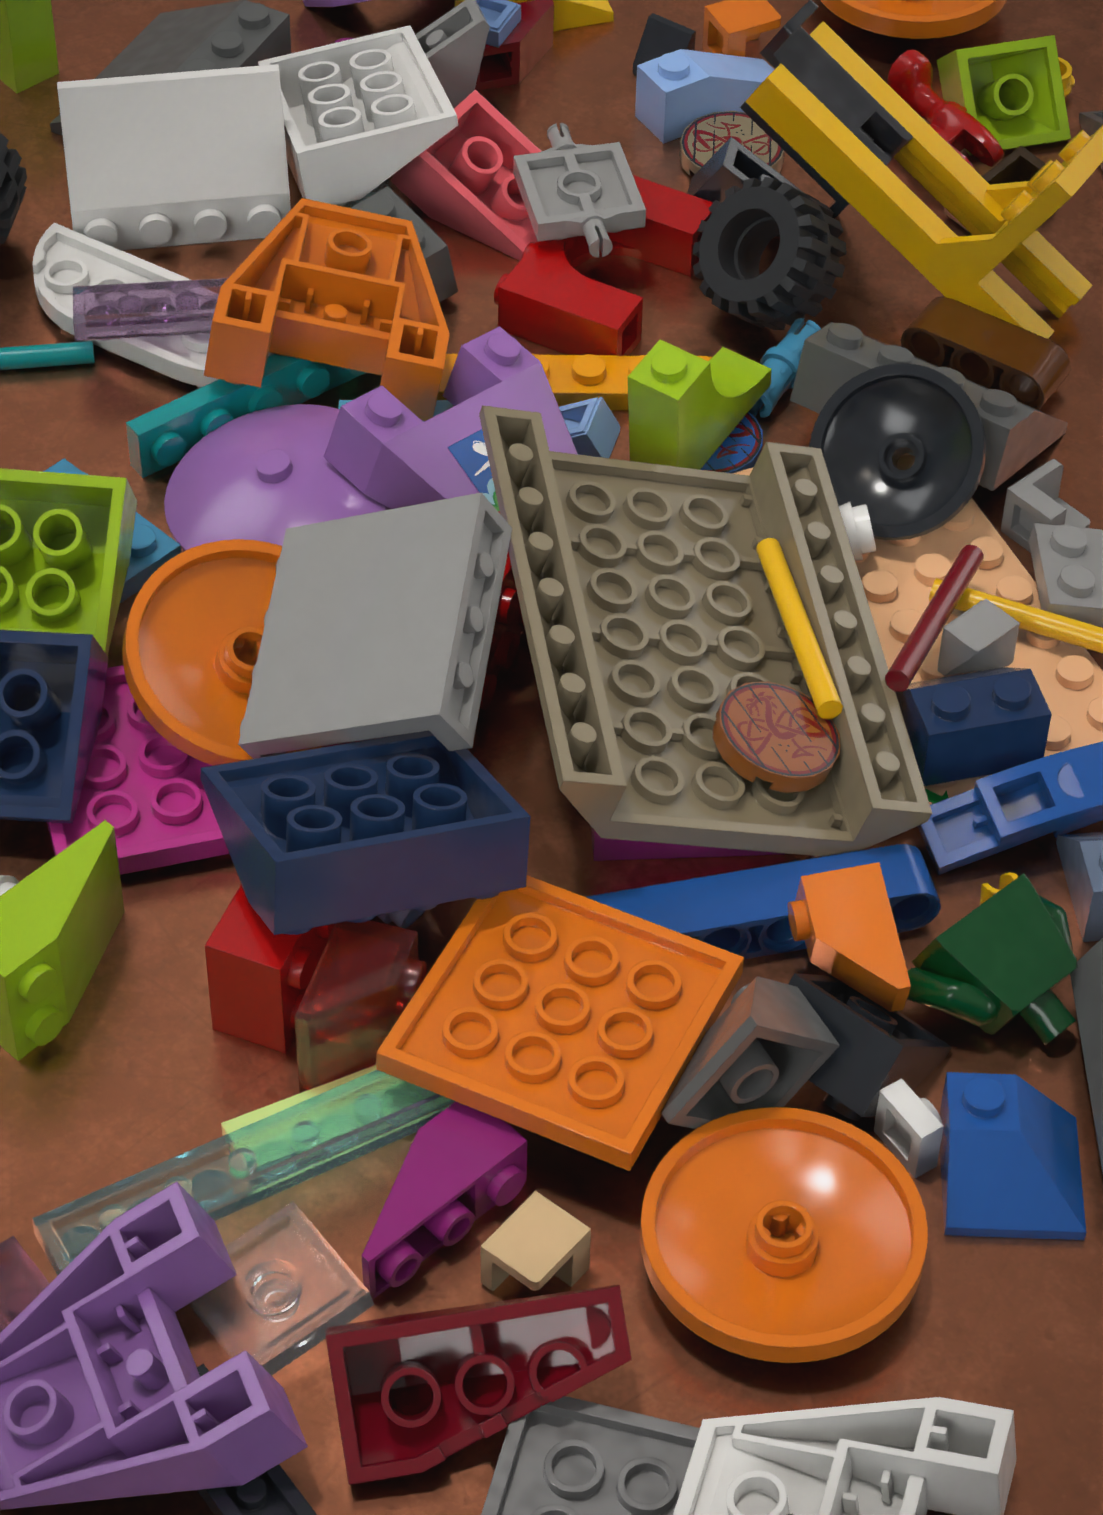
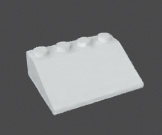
M410 25L258 61L259 66L279 64L287 161L304 199L344 206L347 202L362 199L459 125L457 114Z
M279 64L57 82L72 227L74 231L119 250L266 238L291 210Z

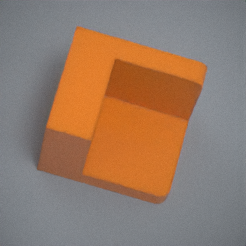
M724 0L707 5L704 8L702 49L710 53L745 57L746 42L758 39L763 32L779 28L781 26V15L767 0Z

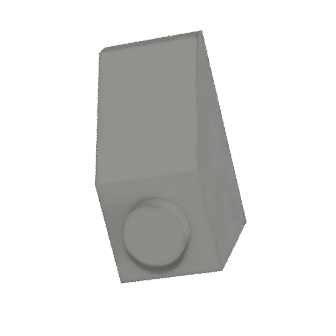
M476 0L463 1L416 34L453 108L475 90L490 28Z

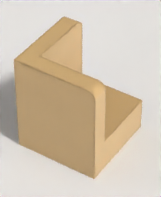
M535 1191L481 1245V1283L494 1291L511 1275L531 1290H539L555 1275L572 1287L589 1269L591 1228Z

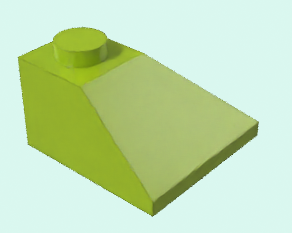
M1055 35L957 49L937 60L943 100L953 101L965 107L970 115L992 133L1003 151L1017 149L1019 146L1029 147L1071 139Z

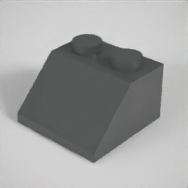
M757 976L751 983L742 987L733 996L729 1008L705 1033L662 1109V1115L668 1124L696 1129L727 1114L757 1108L784 1107L840 1044L797 986Z

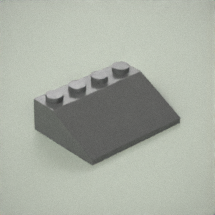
M247 0L163 12L95 79L259 66L258 61L291 54L290 14ZM59 114L50 123L51 132L62 135L61 116Z
M831 322L805 339L790 401L820 414L826 402L843 384L869 369L888 364L909 363L939 371L951 378L966 392L980 414L984 425L987 449L985 466L978 485L992 491L1064 435L1068 426L1067 422L1025 405L1005 391L986 388L966 379L957 370L933 365L913 356L912 352L906 348L897 345H887L864 335L859 328L846 323Z

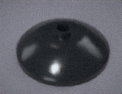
M895 363L875 367L860 373L843 384L830 397L815 422L809 447L821 448L838 506L848 502L851 503V507L866 504L874 538L883 540H904L919 537L942 527L953 519L969 502L980 482L985 466L987 449L983 422L976 406L966 392L951 378L929 367L909 363ZM905 453H914V464L907 470H899L897 468L898 459Z

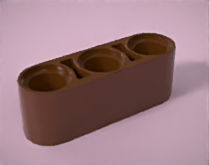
M945 296L933 299L908 326L901 337V347L908 349L912 352L913 356L938 367L957 370L966 379L989 389L1005 391L1013 395L1017 401L1037 410L1042 408L1067 378L1071 370V363L1067 353L1053 341Z

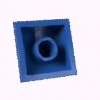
M946 1072L939 1113L944 1126L940 1145L944 1235L1085 1240L1086 1222L1076 1117L1016 1074Z

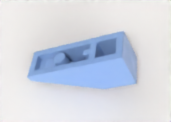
M686 49L666 53L658 58L637 65L635 117L663 144L682 137L684 129L695 119L702 116L726 111L745 113L740 108L742 104L775 69L764 59Z

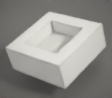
M902 1078L879 1090L874 1132L914 1178L937 1167L944 1126L934 1105L926 1098H919Z

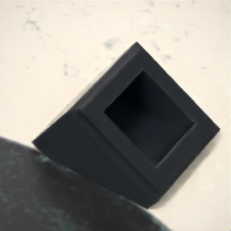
M652 13L648 17L633 62L632 73L637 76V65L658 58L666 53L679 49L695 51L696 31Z

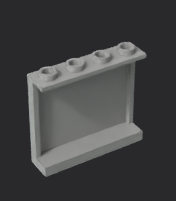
M482 493L286 529L281 554L276 563V577L270 604L264 618V631L258 658L252 672V685L246 712L240 725L238 745L253 759L285 754L287 751L428 730L449 751L472 748L512 527Z

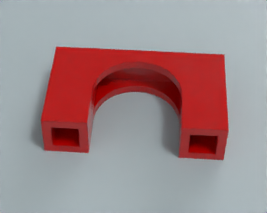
M633 175L646 208L645 227L627 229L615 233L607 232L609 239L612 241L613 248L606 256L634 257L691 277L694 273L693 266L699 262V257L693 255L694 243L700 242L702 233L697 230L701 220L707 222L712 213L709 211V207L713 202ZM585 236L569 237L563 240L530 242L525 248L519 263L509 274L504 273L500 277L494 291V303L498 305V327L500 326L509 334L567 355L629 356L641 341L643 297L588 278L574 269L583 262L598 258L590 254ZM599 248V257H602V253Z

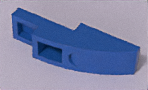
M1103 742L1056 753L986 776L975 781L974 789L931 804L932 815L927 822L917 826L937 874L941 875L1052 832L1054 837L1057 838V835L1067 834L1102 821Z

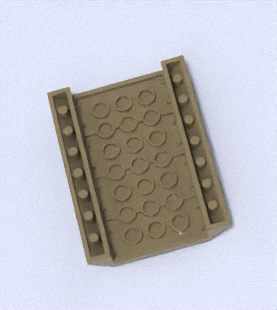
M482 405L479 417L500 514L512 527L508 552L559 789L601 838L830 856L864 850L929 820L932 810L896 693L885 683L888 666L821 448L766 442L750 476L549 451L541 413ZM766 538H774L780 543L843 706L842 712L832 719L840 734V754L825 781L808 791L783 793L769 789L772 782L756 777L753 783L743 778L721 757L713 740V725L721 703L729 691L745 683L767 681L792 687L812 698L756 552L758 543Z

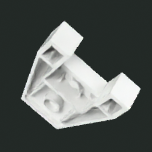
M943 1397L703 1419L673 1515H926L927 1510L954 1515H1004L1017 1461L1014 1410Z

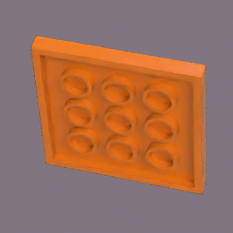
M527 875L526 887L503 891L492 898L476 899L377 1050L376 1067L381 1072L630 1171L662 1116V1109L705 1033L715 1023L742 976L744 957Z

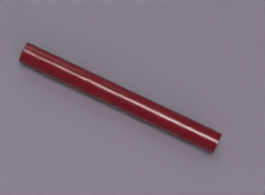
M966 545L961 549L885 675V683L893 691H905L915 677L983 562L984 554L979 547Z

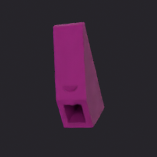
M456 1101L419 1128L361 1255L363 1295L371 1302L390 1286L399 1287L416 1273L421 1262L443 1245L452 1246L459 1242L469 1232L475 1220L495 1205L503 1206L512 1201L527 1181V1140L507 1122Z

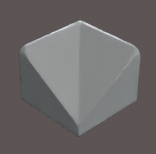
M987 598L983 601L981 600L943 627L938 672L947 676L1009 666L1014 660L1020 623Z

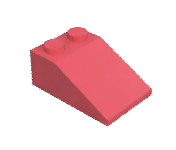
M474 90L454 108L459 125L397 171L392 177L391 182L429 218L520 261L527 245L530 242H536L537 239L513 174V157L542 151L478 91Z

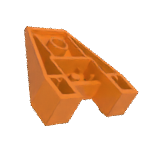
M301 198L222 284L212 319L204 376L221 379L232 384H245L261 388L269 353L381 375L380 386H384L422 421L432 418L444 370L450 333L412 221Z

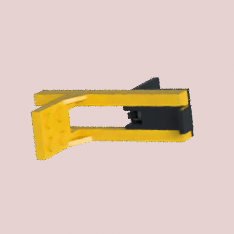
M809 0L760 52L775 70L759 85L740 108L834 199L833 203L829 206L834 212L832 218L835 219L851 204L946 298L959 301L1048 339L1054 330L993 269L1001 262L1057 318H1060L1071 305L1077 304L1093 286L1036 229L1062 207L1103 162V125L1091 136L1082 129L1058 154L1064 162L1060 163L1057 159L1054 162L1049 160L1030 181L990 185L824 21L810 35L802 28L803 24L819 8L813 0ZM893 158L896 159L972 236L958 237L887 167L888 163Z

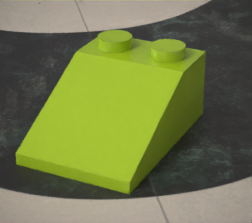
M106 820L0 896V1046L17 1061L37 1046L46 1045L60 1033L62 1028L70 1022L124 914L115 830Z

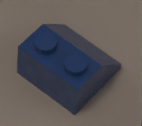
M1001 667L910 683L905 691H895L924 786L991 775L1044 757L1052 714L1031 669Z

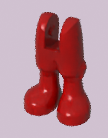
M914 49L907 50L901 54L892 64L888 73L887 84L913 110L927 120L929 125L973 168L972 163L960 152L964 148L987 166H995L1003 158L1004 151L992 133L970 115L965 107L953 101H945L938 96L932 88L933 68L926 56Z

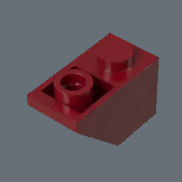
M533 0L518 3L521 5V21L499 48L485 45L475 86L476 91L520 84L553 46V0Z

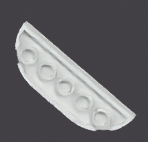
M53 223L45 231L36 246L33 256L35 292L44 312L62 330L82 340L93 341V344L173 379L195 385L198 388L219 380L204 376L212 319L220 291L57 223Z

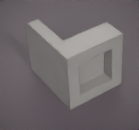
M1055 459L1048 461L1007 488L1001 532L1030 553L1029 538L1034 523L1073 525L1081 528L1090 527L1089 518L1058 497L1064 466Z

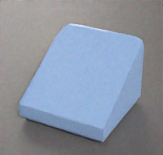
M603 397L560 406L559 409L578 455L609 458L621 427Z

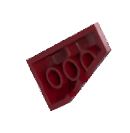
M620 1285L398 1315L327 1327L325 1337L348 1484L352 1485L422 1473L484 1437L488 1438L508 1427V1424L549 1402H555L631 1361L632 1357Z

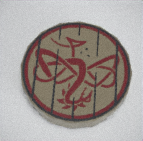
M737 111L714 112L695 119L684 129L680 140L679 156L682 168L689 175L690 171L696 174L730 137L734 138L780 174L784 163L785 151L746 113Z

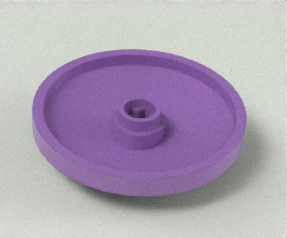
M311 404L283 405L254 411L231 420L213 430L197 442L176 466L170 477L164 500L166 521L172 539L181 546V553L205 543L233 539L257 540L282 546L287 528L390 510L391 508L362 493L323 457L340 409Z

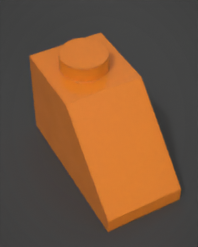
M880 863L801 876L795 901L788 902V918L794 940H805L810 962L890 1012L903 1010L911 984Z

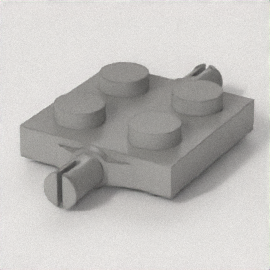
M555 123L547 130V138L552 148L539 153L516 155L513 157V174L538 242L585 236L590 254L594 257H599L600 248L602 257H604L613 248L612 241L609 239L607 232L615 233L622 230L645 227L646 208L620 142L600 145L575 144L571 138L569 127L564 123H560L559 133Z

